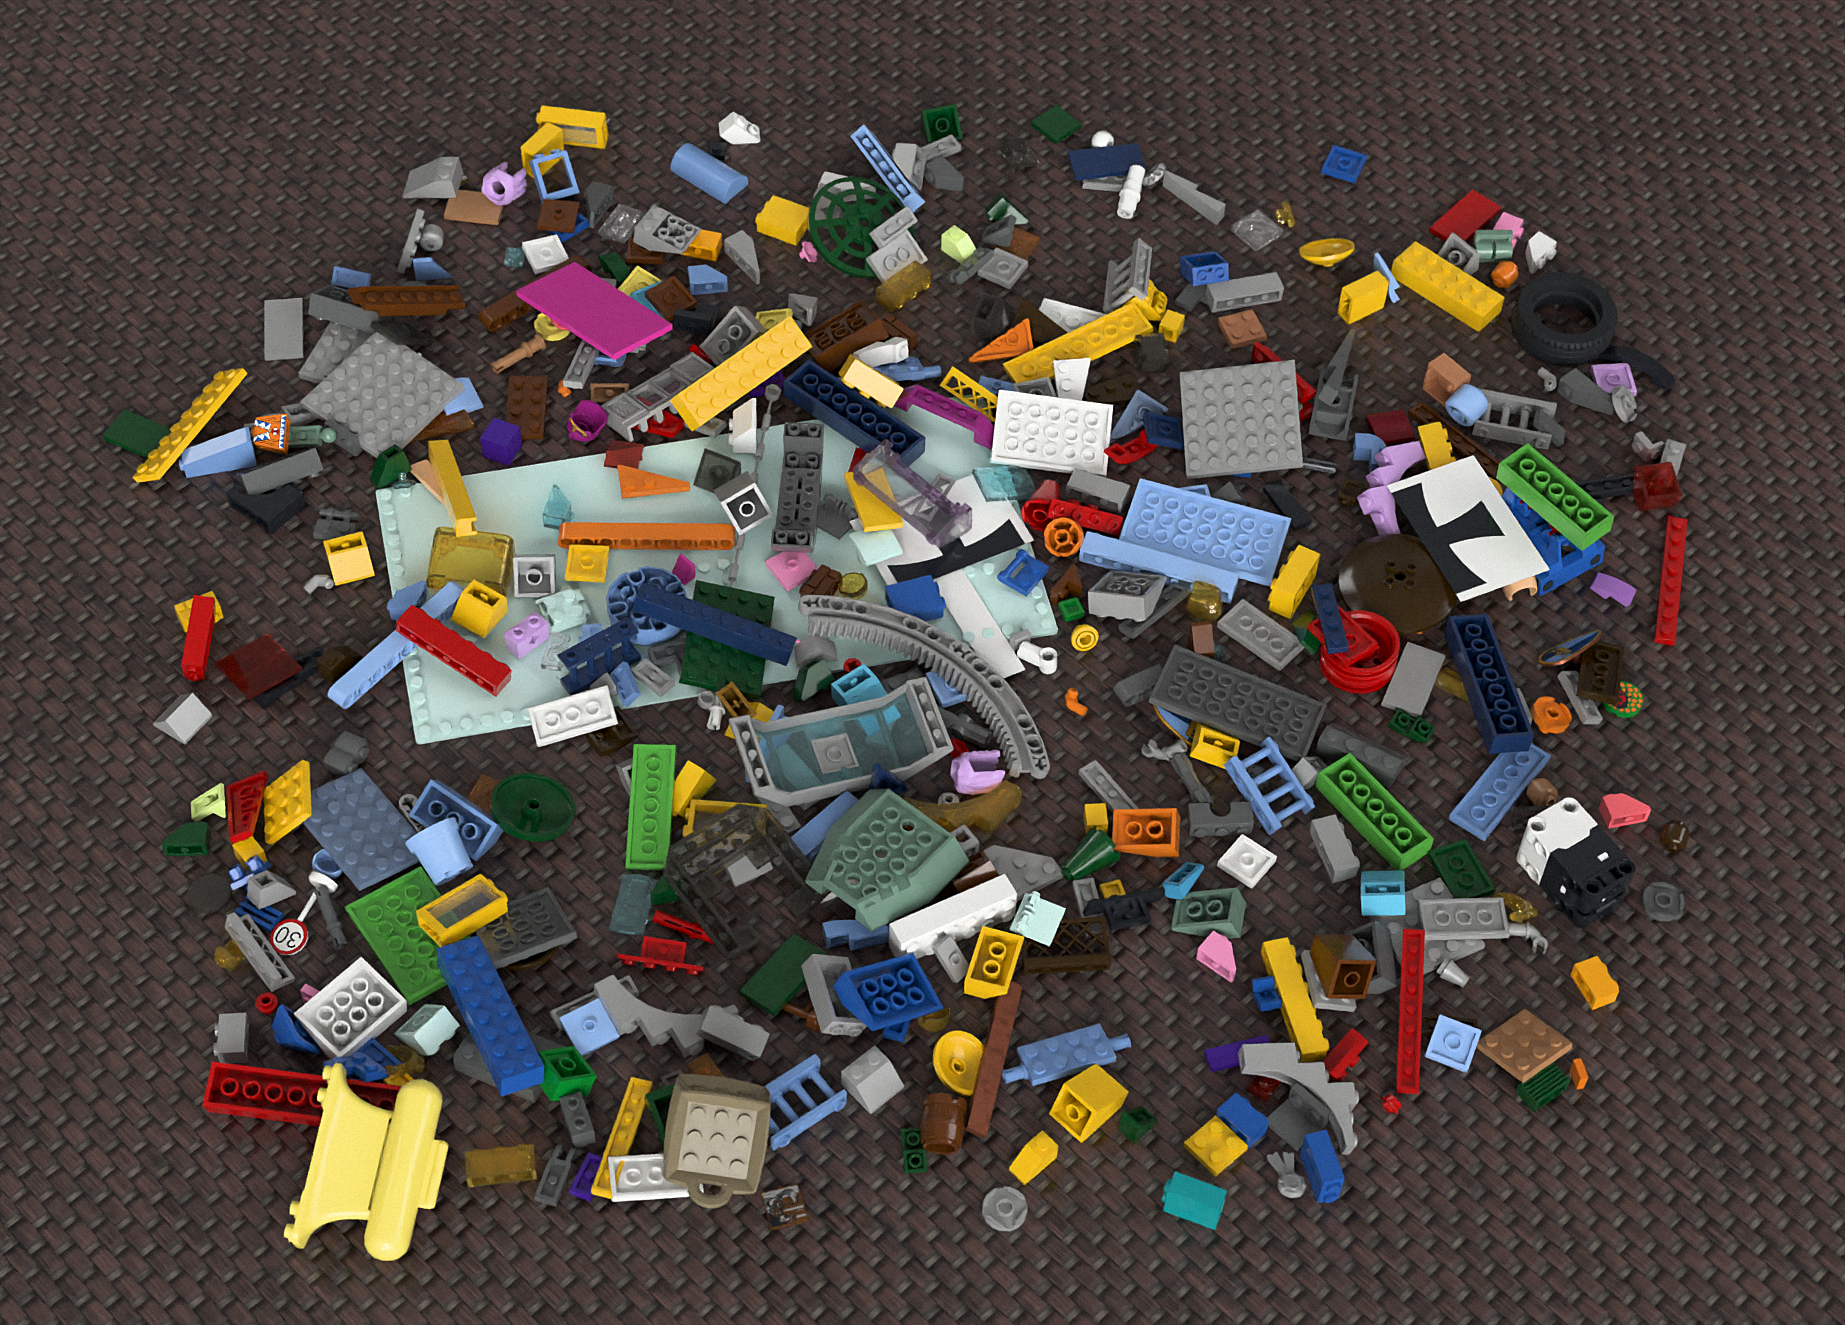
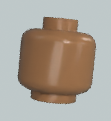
M1536 778L1528 784L1526 794L1527 798L1538 809H1545L1556 803L1558 791L1547 779Z

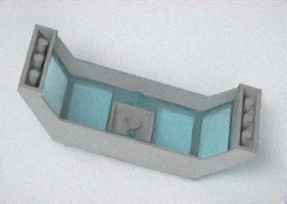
M926 677L909 680L906 684L881 698L779 720L763 722L750 718V715L729 719V724L754 795L787 807L838 796L846 790L851 793L869 789L873 764L879 763L904 781L954 749Z

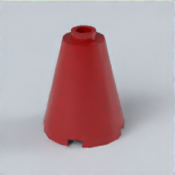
M1043 481L1022 507L1021 516L1023 521L1030 524L1034 530L1045 531L1047 525L1054 520L1046 515L1050 500L1052 498L1060 500V488L1055 481Z

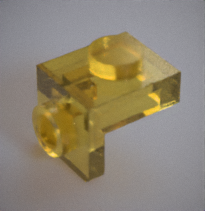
M233 939L223 948L218 946L215 950L214 960L216 963L230 972L246 959V956Z

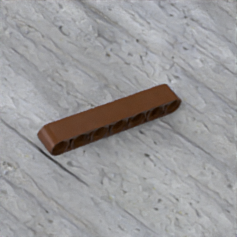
M574 255L522 287L573 262L578 263L590 272L592 271V266L580 255ZM515 290L483 309L478 315V320L490 332H496L533 310L534 307L519 298Z

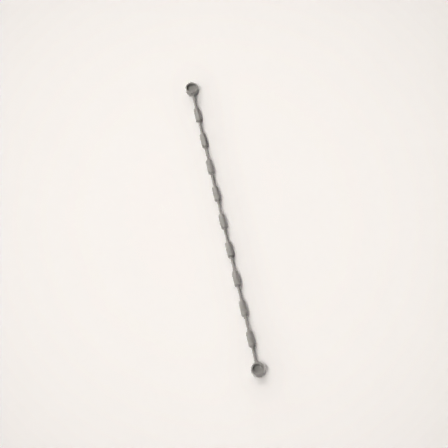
M775 384L768 385L765 390V397L769 401L767 414H764L761 430L763 432L761 442L757 444L755 453V469L751 473V477L756 485L759 476L757 469L759 461L763 458L765 448L763 443L765 432L769 430L771 421L772 402L779 399L781 393L780 387ZM745 533L738 534L735 545L737 550L734 563L731 564L728 577L730 581L729 587H732L733 582L737 578L739 569L737 562L739 552L743 550ZM710 689L701 691L697 700L698 705L703 709L710 708L714 704L715 696Z

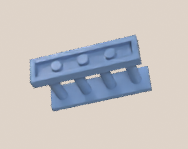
M1269 736L1260 744L1262 747L1260 751L1242 761L1237 756H1234L1223 766L1245 800L1251 802L1252 811L1270 836L1282 827L1280 824L1281 820L1302 809L1304 814H1307L1315 806L1312 797L1305 792L1279 752L1278 745ZM1267 756L1274 767L1255 778L1250 777L1246 768ZM1279 774L1285 784L1265 796L1262 795L1257 786ZM1290 791L1297 802L1278 813H1273L1269 803Z
M816 1054L764 1086L771 1093V1102L776 1103L791 1121L790 1125L781 1130L770 1117L769 1130L773 1134L771 1136V1148L773 1150L786 1146L792 1138L833 1111L841 1110L847 1103V1092L845 1089L835 1094L819 1074V1071H821V1060ZM808 1078L812 1079L828 1098L827 1101L819 1106L801 1086V1083ZM790 1090L794 1091L810 1112L799 1118L782 1096Z

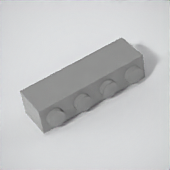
M1277 272L1210 283L1207 284L1205 295L1208 299L1207 303L1213 313L1281 301L1284 287Z

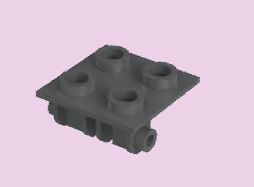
M826 494L823 498L825 503L819 508L817 527L840 540L852 527L849 521L859 517L856 509L849 506L848 503H843V500H838L832 494Z

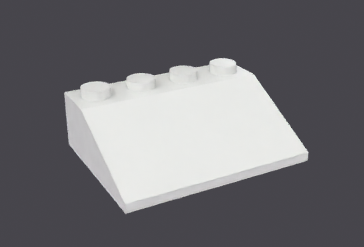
M360 957L298 1009L294 1016L322 1051L332 1060L334 1057L351 1056L372 1037L374 1039L377 1038L407 1012V1001Z

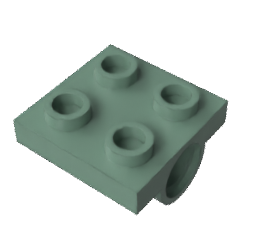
M1476 230L1472 248L1480 253L1479 262H1502L1511 259L1513 232L1512 230Z

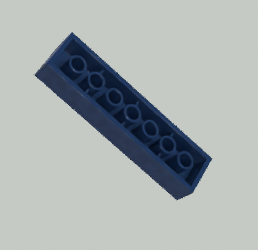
M808 360L784 380V396L898 474H901L925 453V436L856 390L848 387L841 380L811 360Z
M1488 614L1449 616L1444 634L1488 753L1529 751L1534 733Z

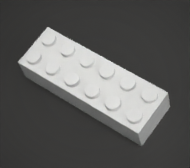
M1003 874L890 923L889 947L896 958L911 953L915 955L916 959L925 955L934 954L932 948L946 935H951L956 943L964 938H971L975 933L981 931L982 926L992 928L1000 922L1011 920L1016 912L1017 893L1007 876Z

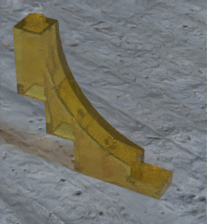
M1005 780L989 793L960 803H926L905 797L904 800L949 833L964 824L969 828L974 823L990 835L1021 803L1022 791L1016 784H1011ZM904 825L902 827L906 831L913 830V827H911L910 825Z

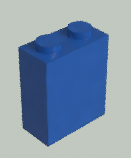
M931 575L885 586V600L888 607L915 616L925 622L943 617V612L946 608L945 599L940 597L938 583L933 581Z
M1323 1130L1306 1134L1299 1156L1317 1203L1334 1202L1340 1196L1345 1177L1328 1132Z

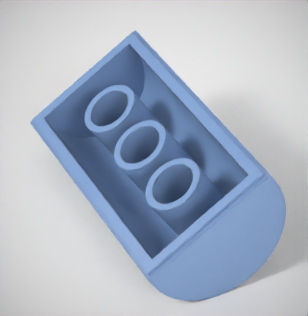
M691 143L682 145L675 153L671 162L670 169L673 173L724 204L749 184L746 176Z

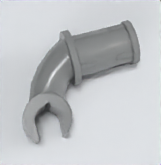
M1150 739L1148 743L1149 748L1143 743L1141 750L1142 754L1146 757L1153 756L1154 758L1170 762L1173 756L1186 752L1188 747L1185 741L1180 739L1171 746H1165L1163 749L1157 748V743Z
M1526 921V923L1508 922L1509 936H1525L1526 939L1530 937L1533 941L1532 951L1534 953L1538 944L1543 947V954L1546 952L1547 940L1542 937L1534 926L1529 924V921Z

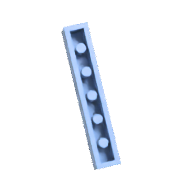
M863 124L851 135V138L905 207L908 206L913 213L925 203L871 130Z

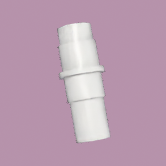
M1132 165L1130 167L1123 189L1119 193L1120 200L1117 214L1125 219L1132 218L1137 203L1141 199L1140 192L1145 169L1139 165Z

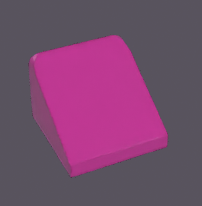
M680 554L672 573L679 578L682 584L686 585L695 578V565L684 555Z

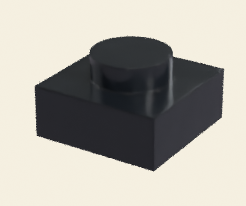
M709 142L707 153L718 160L725 161L727 143Z

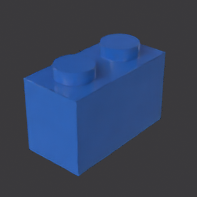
M1237 1093L1217 1110L1216 1116L1248 1145V1149L1267 1132L1269 1121L1266 1116L1261 1112H1257L1245 1097H1241Z

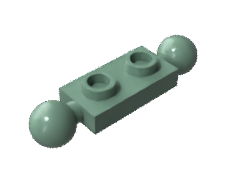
M320 425L290 427L288 448L322 446V440L326 443H332L336 440L337 433L333 428L327 427L324 429Z

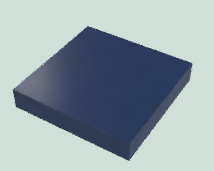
M1145 411L1143 421L1147 443L1183 450L1184 436L1181 419Z

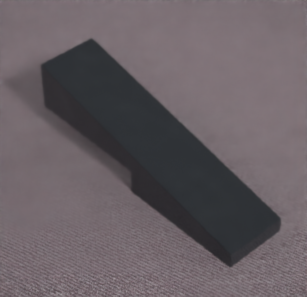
M319 646L286 662L285 669L252 684L251 696L265 708L319 671L316 660L325 651Z

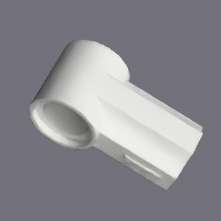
M1027 641L1021 643L1017 652L1018 658L1039 666L1040 671L1045 674H1051L1056 671L1057 652L1053 648H1041Z

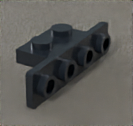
M1150 887L1145 891H1131L1125 895H1112L1100 900L1098 898L1092 899L1087 903L1083 914L1084 916L1103 913L1111 931L1147 924L1150 922L1151 917L1145 904L1160 901L1165 893L1164 887Z

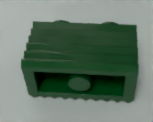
M1552 1062L1524 1083L1519 1080L1516 1093L1535 1112L1549 1101H1552L1553 1098L1565 1092L1570 1079Z

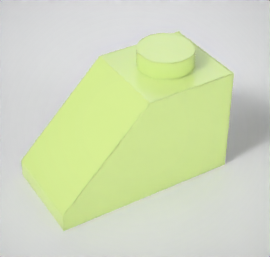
M955 225L942 234L941 250L959 263H962L974 254L976 248L970 237Z

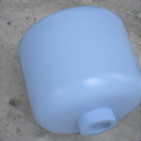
M1462 384L1446 401L1445 408L1447 413L1456 422L1463 426H1472L1488 409V400L1479 388L1470 384Z

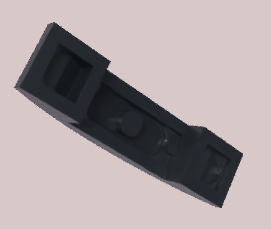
M1609 346L1601 355L1602 358L1613 364L1623 361L1652 376L1650 383L1665 391H1668L1675 384L1676 380L1663 365L1635 349Z

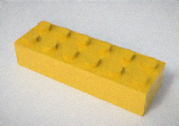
M1416 241L1393 260L1391 273L1396 280L1478 332L1501 313L1504 296Z

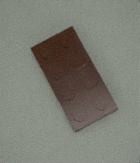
M509 376L506 422L520 427L521 439H544L548 376Z

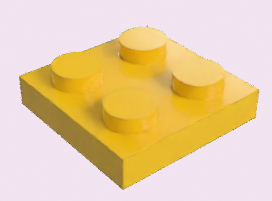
M569 544L565 581L605 583L610 553L609 546Z
M1214 1116L1187 1139L1183 1147L1216 1177L1247 1150L1248 1145L1217 1116Z

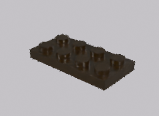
M1597 641L1581 653L1576 696L1617 705L1624 656L1623 646Z

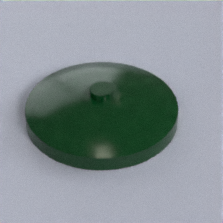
M518 773L504 778L495 786L490 800V812L494 821L499 824V827L511 836L526 841L543 842L563 835L570 828L575 814V803L569 791L553 778L537 773Z

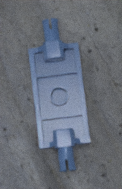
M908 357L898 363L893 362L873 367L894 381L925 380V378L941 377L940 365L923 367L919 359L915 357Z
M1095 1024L1017 1047V1054L1021 1061L1020 1066L1002 1070V1077L1005 1080V1084L1024 1078L1025 1080H1030L1032 1086L1085 1071L1094 1064L1102 1066L1116 1062L1114 1051L1131 1047V1041L1127 1033L1109 1039L1106 1037L1101 1024Z

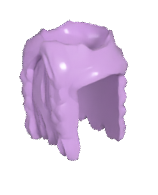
M501 163L485 174L481 189L482 193L495 205L502 206L511 203L512 200L517 199L526 191V188H524L527 186V180L524 179L526 177V169L523 168L511 176L506 173L508 163ZM505 188L503 194L497 193L498 191L503 190Z
M1000 751L964 752L959 757L953 758L950 776L954 780L956 790L961 794L971 795L1000 792L1002 790V778L1005 775L1004 770L996 771L995 764L998 763Z

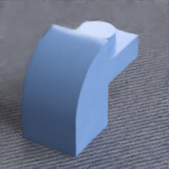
M1355 433L1353 460L1369 461V473L1379 468L1375 455L1386 448V445L1382 439L1375 435Z

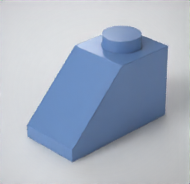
M708 265L688 266L691 295L728 292L727 276Z
M420 581L395 592L393 599H390L387 605V610H389L392 620L397 621L411 605L417 608L423 606L428 595L426 581Z

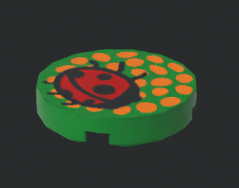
M1621 681L1617 705L1604 702L1602 704L1609 713L1617 714L1616 716L1620 718H1630L1637 715L1640 711L1644 699L1638 687L1632 683Z

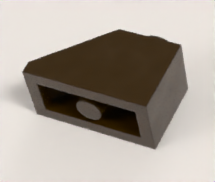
M348 646L330 647L316 660L319 674L335 684L362 659V656Z

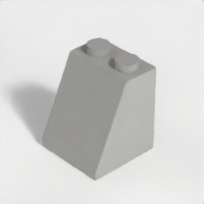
M748 471L713 490L739 535L774 516Z

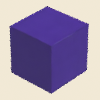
M493 418L480 438L483 457L508 466L522 447L520 427L497 418Z

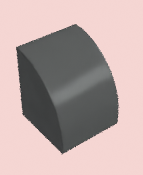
M1230 481L1212 495L1213 498L1239 505H1244L1247 502L1239 488Z

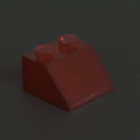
M1672 462L1635 466L1633 495L1639 511L1675 507L1683 495Z

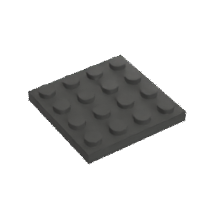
M549 887L507 902V913L474 932L476 936L479 935L495 969L506 967L511 963L527 959L529 956L545 952L550 948L566 944L577 938L576 931Z

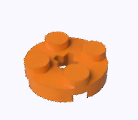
M1547 696L1537 699L1530 709L1531 716L1542 733H1563L1570 725L1571 713L1562 702L1558 704L1554 702V698Z

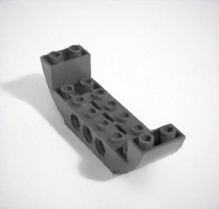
M785 422L783 434L784 456L775 529H772L771 550L813 553L816 544L822 487L824 424Z

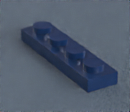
M1332 584L1311 585V593L1327 653L1348 652L1349 646Z

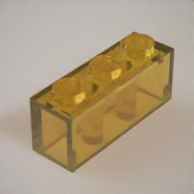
M913 261L876 288V301L892 313L930 286L931 271L918 261Z
M519 1144L515 1147L498 1146L489 1150L474 1149L471 1152H465L468 1187L537 1179L534 1144Z

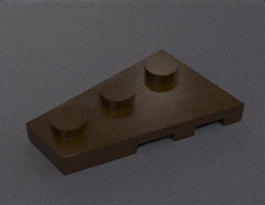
M1022 297L1011 328L1029 318L1032 341L1043 345L1068 333Z
M1130 372L1085 388L1082 398L1086 402L1108 405L1124 403V405H1128L1137 389L1144 394L1146 393Z

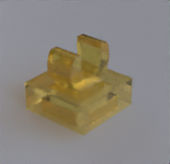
M1289 201L1283 202V210L1275 211L1278 224H1284L1287 221L1289 227L1295 226L1296 223Z

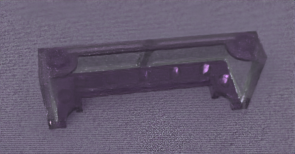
M884 439L853 468V479L859 486H864L924 535L931 545L935 544L940 549L972 529V508L966 503L962 506L959 502L956 504L952 503L900 460V455L898 453L894 454L891 451L893 444L887 439Z

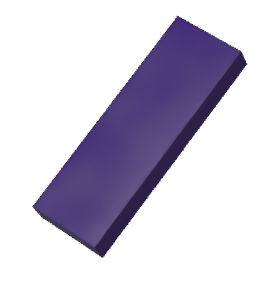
M1266 1034L1204 1050V1055L1212 1073L1239 1066L1238 1052L1243 1044L1270 1043Z

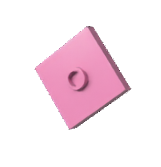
M782 552L765 561V566L787 592L810 580L812 571L814 569L818 570L816 564L803 552Z

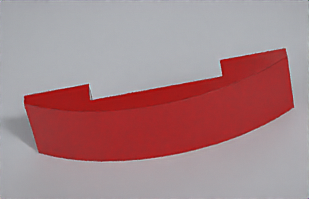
M1144 429L1139 437L1122 446L1116 443L1104 449V453L1119 464H1128L1146 456L1159 445L1147 443Z

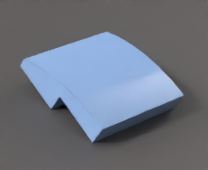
M1377 252L1373 260L1374 271H1379L1387 278L1389 282L1387 294L1392 302L1395 303L1399 300V297L1394 290L1400 286Z
M454 378L462 383L465 389L444 407L446 415L464 410L465 414L483 408V404L470 379Z

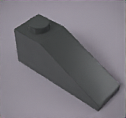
M593 181L589 187H586L584 192L591 228L595 227L613 202V186Z
M1576 368L1560 379L1557 392L1569 402L1608 415L1614 414L1615 408L1612 396Z

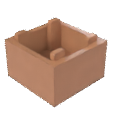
M1443 353L1428 363L1422 389L1445 407L1446 401L1462 384H1469L1471 374L1447 354Z

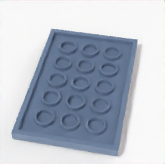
M362 768L311 791L312 815L302 823L359 891L420 862L417 856L411 854L405 845L406 841L418 833Z

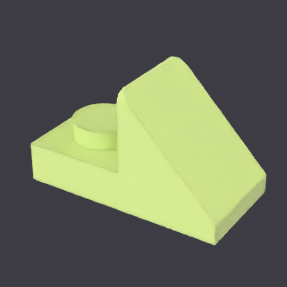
M218 784L191 801L192 820L200 821L212 813L226 818L224 784Z

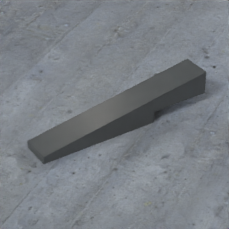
M1352 328L1322 375L1328 381L1319 394L1318 399L1330 406L1340 390L1355 335V330Z

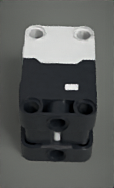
M1564 798L1562 801L1530 818L1516 856L1517 862L1525 869L1531 879L1541 887L1557 908L1577 928H1586L1618 909L1626 895L1624 886L1631 882L1636 870L1634 862L1626 856L1574 798Z

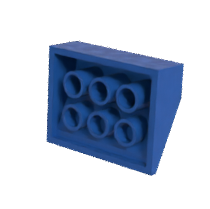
M913 953L843 972L833 985L842 1004L871 1031L943 1010L941 1002Z

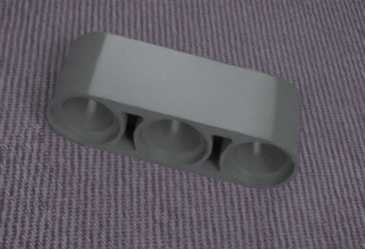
M1154 665L1118 682L1114 686L1113 691L1122 704L1128 707L1149 698L1164 665Z

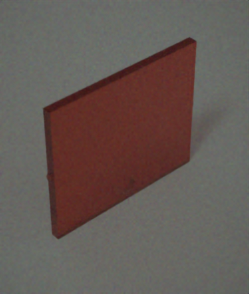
M268 634L214 663L248 700L302 670V667Z

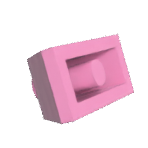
M1213 931L1199 946L1196 959L1232 983L1235 977L1236 965L1231 942L1224 935Z

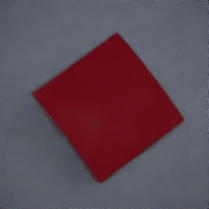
M1402 409L1366 415L1365 422L1372 430V435L1382 439L1385 445L1415 440L1412 427Z

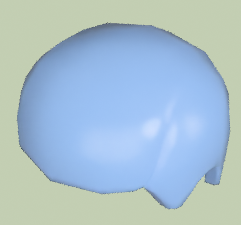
M321 849L314 855L312 861L313 871L319 872L330 879L339 877L343 872L325 849Z

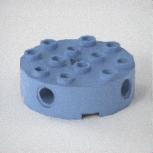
M649 566L640 567L637 571L621 574L610 585L606 597L610 626L628 617L639 631L638 634L630 637L629 640L631 643L642 646L663 643L675 637L681 628L633 612L632 610L642 582L687 598L685 588L679 578L663 568Z

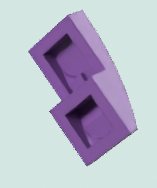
M1602 573L1596 574L1590 589L1603 598L1607 599L1611 596L1625 607L1631 604L1637 590L1617 578Z

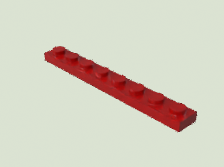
M1668 516L1666 520L1654 634L1655 643L1674 646L1676 641L1688 519Z
M1403 929L1396 1093L1419 1094L1425 930Z

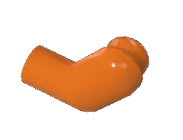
M562 379L558 383V393H561L562 397L565 398L571 394V390L563 386Z
M1074 688L1068 689L1065 694L1067 708L1084 716L1087 707L1078 703V691Z

